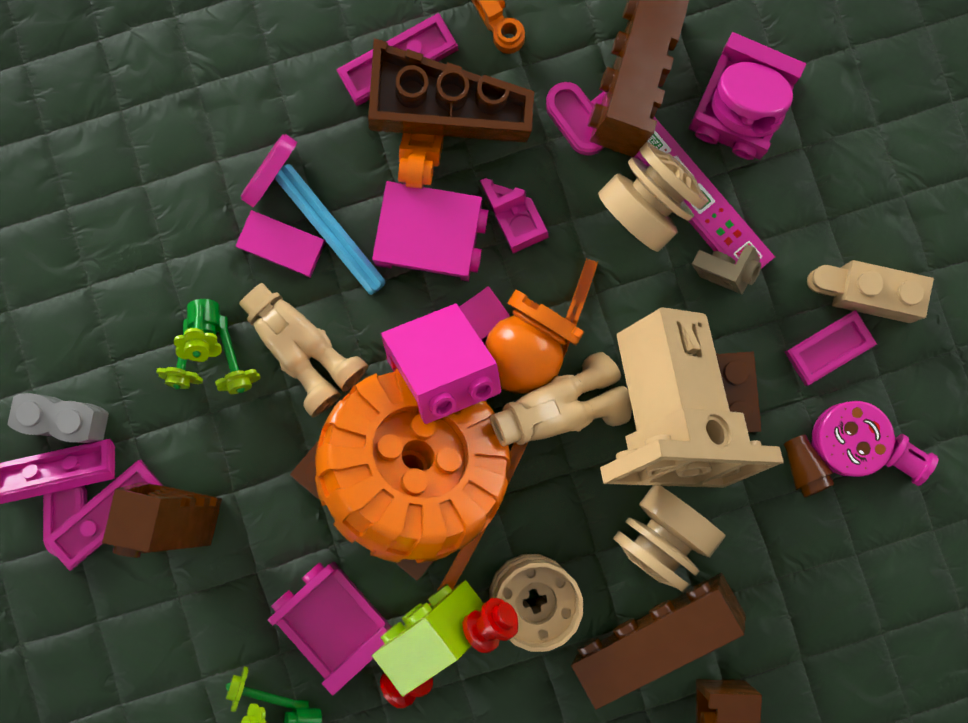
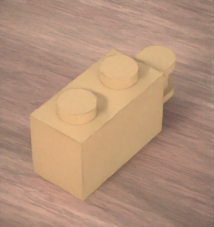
M852 260L840 268L830 265L818 267L808 275L807 285L813 292L834 296L832 303L834 307L912 323L926 318L934 278Z

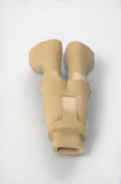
M263 283L257 285L240 301L239 305L249 315L247 321L254 325L264 344L279 361L281 370L285 371L289 376L298 379L305 388L307 396L303 406L312 418L331 407L339 400L341 394L312 366L310 362L311 357L323 365L342 391H348L367 371L369 365L358 356L344 358L332 348L331 341L326 335L325 330H321L313 325L297 309L284 301L278 292L272 293Z
M597 352L584 360L581 373L575 376H555L550 383L524 395L515 402L504 405L503 411L491 415L490 421L502 446H507L514 442L518 445H523L529 441L546 439L569 431L580 432L597 418H602L607 425L619 426L631 419L632 406L629 392L625 386H618L590 400H577L581 394L609 387L617 383L621 378V373L616 363L605 353Z

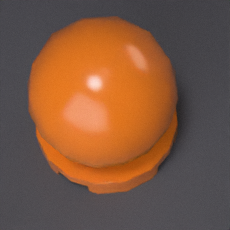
M516 289L507 302L508 305L515 309L513 310L514 315L500 320L488 333L485 346L497 363L501 389L515 394H525L550 383L555 376H558L564 360L562 345L567 344L568 341L576 346L584 331L575 327V324L543 304L538 305L527 298L526 294Z

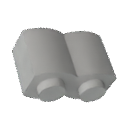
M23 393L13 396L7 425L24 434L53 436L66 442L92 443L104 439L109 413L93 404L63 401L51 396Z

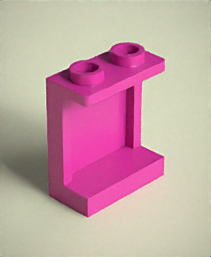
M732 32L688 129L696 132L695 136L710 144L720 142L731 147L732 152L747 160L757 158L761 160L769 150L773 133L763 137L745 136L730 130L717 119L712 110L711 101L724 70L733 64L754 62L768 66L780 73L793 90L794 85L803 73L806 63Z
M386 181L372 261L378 267L391 269L392 266L456 276L460 277L463 281H469L470 273H478L482 249L475 248L477 233L485 234L489 210L482 209V197L426 187H423V189L406 187V184Z
M457 303L381 333L388 363L393 372L398 368L417 401L420 416L425 424L501 393L497 363Z
M319 562L302 577L306 585L294 595L288 590L271 605L275 613L268 619V622L272 626L277 624L322 675L325 679L322 685L333 696L374 659L371 655L384 644L380 637L392 626L335 562L330 563L326 567Z

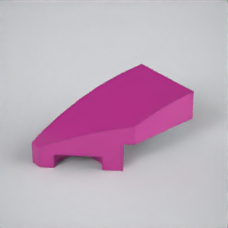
M487 178L480 180L484 193L512 253H516L549 238L548 231L532 199L526 197L525 190L516 187L512 190L493 183V180Z

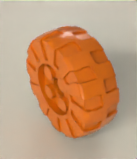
M398 368L394 372L381 376L375 373L354 385L350 392L334 406L322 428L315 455V482L322 506L326 505L335 522L333 525L352 544L356 541L370 550L372 556L396 563L402 559L416 560L417 563L430 562L444 558L468 545L492 521L508 487L506 475L511 465L509 445L502 446L494 432L490 421L491 415L495 414L493 409L486 401H481L446 417L425 424L420 416L417 401Z

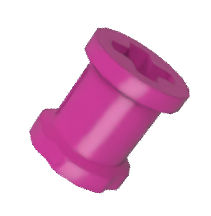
M900 434L895 438L893 453L885 465L887 467L895 466L910 476L913 484L920 486L933 473L939 459L934 453L926 454L909 443V437Z

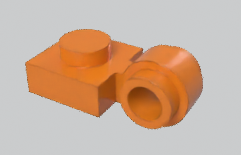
M471 0L487 29L492 31L496 48L506 54L519 51L524 44L525 29L517 19L504 18L503 9L506 8L504 0ZM513 34L514 37L506 38L504 37V35Z
M403 133L399 147L398 182L406 183V187L423 189L424 185L431 186L434 166H439L444 136Z

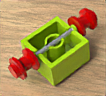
M466 580L453 589L448 584L441 587L427 599L431 605L427 602L423 605L419 603L401 618L405 622L404 626L401 622H398L380 637L384 644L371 656L384 672L380 679V687L385 699L394 707L406 708L414 702L416 697H423L429 693L433 687V676L456 662L471 646L481 653H490L498 647L500 640L507 641L513 638L518 632V616L515 609L509 603L499 598H491L483 603Z

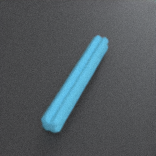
M284 165L276 175L275 180L368 294L372 295L378 292L386 284L382 275L292 165Z

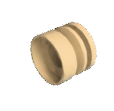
M646 142L639 150L650 166L648 167L637 158L632 157L628 164L637 179L633 182L621 174H615L598 192V195L605 207L631 234L650 249L659 252L678 233L669 215L673 212L677 216L690 221L694 214L684 200L686 199L698 209H702L709 200L701 191L695 177L676 158Z
M653 485L639 503L643 511L651 518L649 523L645 525L635 519L628 518L625 523L640 535L633 542L622 532L618 531L613 539L619 543L628 559L659 583L672 586L684 593L690 584L675 574V571L681 565L696 576L699 570L687 555L691 550H694L710 558L726 536L715 525L662 486Z
M521 554L507 560L500 567L489 587V599H502L509 603L517 613L518 632L510 639L515 646L530 652H546L564 645L577 632L583 617V597L577 582L555 560L540 554ZM535 589L538 595H542V597L536 599V606L530 607L527 601H523L529 598V590Z

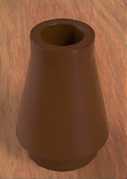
M806 434L793 438L783 444L787 451L796 490H801L804 498L835 485L831 478V475L834 473L811 445Z

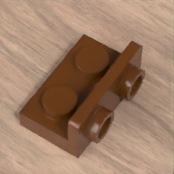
M754 351L716 353L730 412H741L744 414L748 433L761 432Z

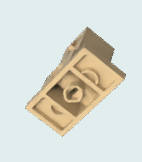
M662 307L617 333L637 431L625 436L628 450L617 453L616 460L600 467L603 484L724 488L784 463L780 447L762 446L761 441H750L744 414L741 412H730L706 314Z

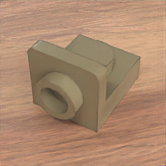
M748 244L744 247L736 265L733 258L719 251H714L711 255L699 250L692 262L699 277L741 295L748 284L752 285L756 281L761 270L759 255L755 247Z

